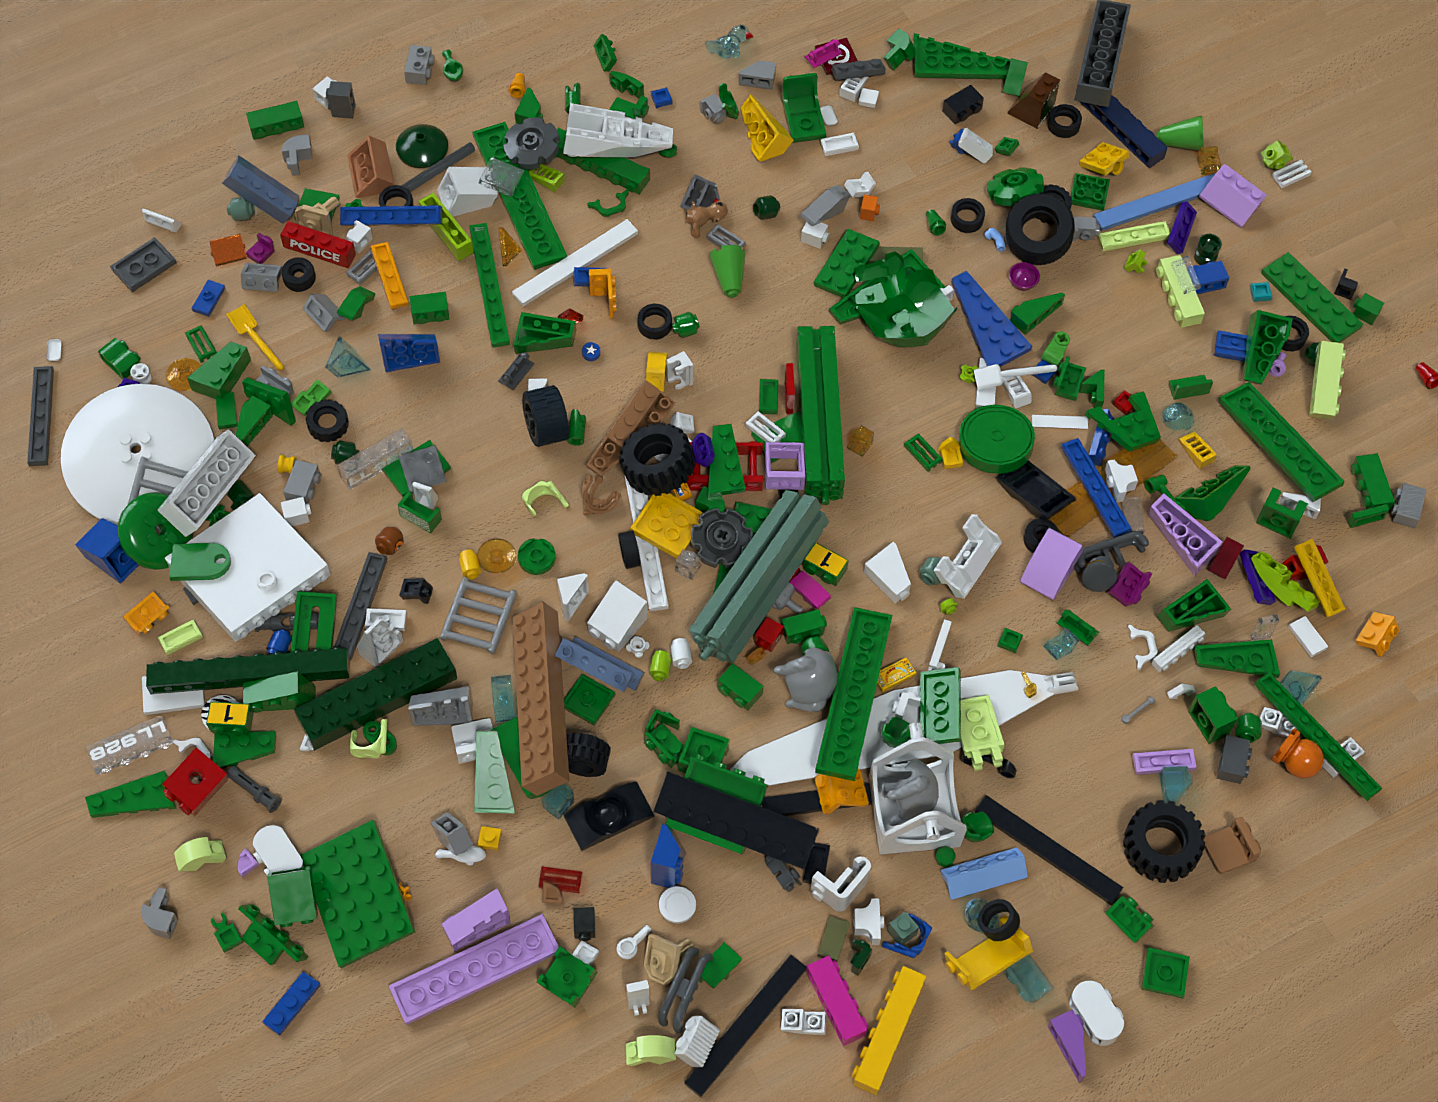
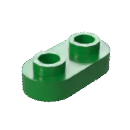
M370 721L363 727L364 738L372 745L381 733V724L376 721ZM372 728L376 729L375 732H369ZM387 731L386 741L390 743L386 745V753L382 754L385 756L393 754L397 749L395 737Z

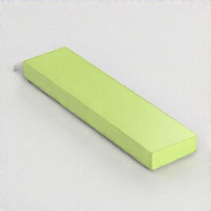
M1166 221L1099 233L1097 238L1102 251L1167 240L1171 233Z

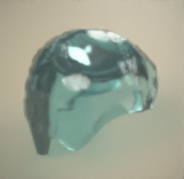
M1180 402L1169 405L1162 414L1163 423L1174 431L1179 429L1188 430L1195 422L1192 410Z
M976 898L969 901L965 906L964 920L972 930L984 934L978 925V915L983 906L989 902ZM998 914L990 920L989 928H995L998 922Z

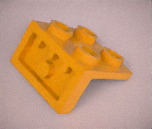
M611 268L589 269L590 296L608 295L609 316L611 319L613 318V312H617L615 275L611 276Z

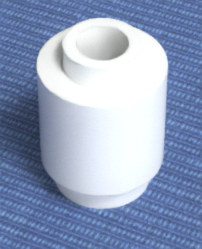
M684 638L673 640L670 647L673 665L679 669H685L692 663L690 644Z

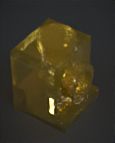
M1218 146L1201 147L1197 157L1201 175L1217 173L1221 168Z
M861 425L860 428L852 432L850 436L851 441L847 448L863 457L873 443L874 432Z

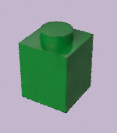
M1365 293L1361 299L1357 298L1353 308H1355L1353 314L1358 319L1373 325L1383 308L1384 302Z

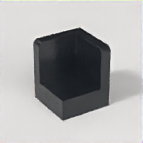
M1344 268L1334 294L1351 300L1358 282L1346 278L1348 269Z

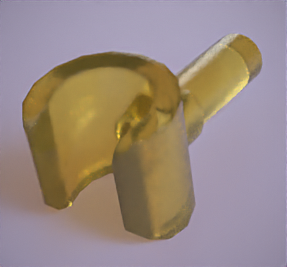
M1024 671L1021 675L1027 686L1023 690L1025 695L1031 698L1037 694V686L1029 680Z

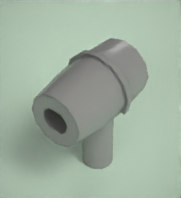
M788 582L773 604V607L777 610H782L787 606L798 615L803 610L802 607L791 600L795 588Z

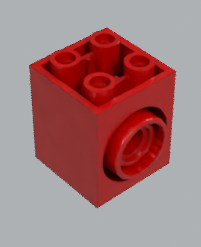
M196 747L162 784L163 793L171 802L176 800L179 803V808L186 815L192 814L195 817L228 781V775ZM196 777L202 779L198 784H194L191 781Z

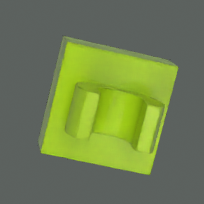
M1140 249L1130 254L1124 269L1127 272L1135 270L1138 274L1144 272L1145 270L1142 267L1148 264L1144 259L1146 253Z

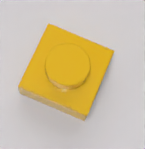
M481 826L477 846L482 849L498 851L502 833L501 829Z

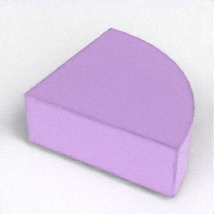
M244 849L238 860V871L242 878L259 866L249 851Z

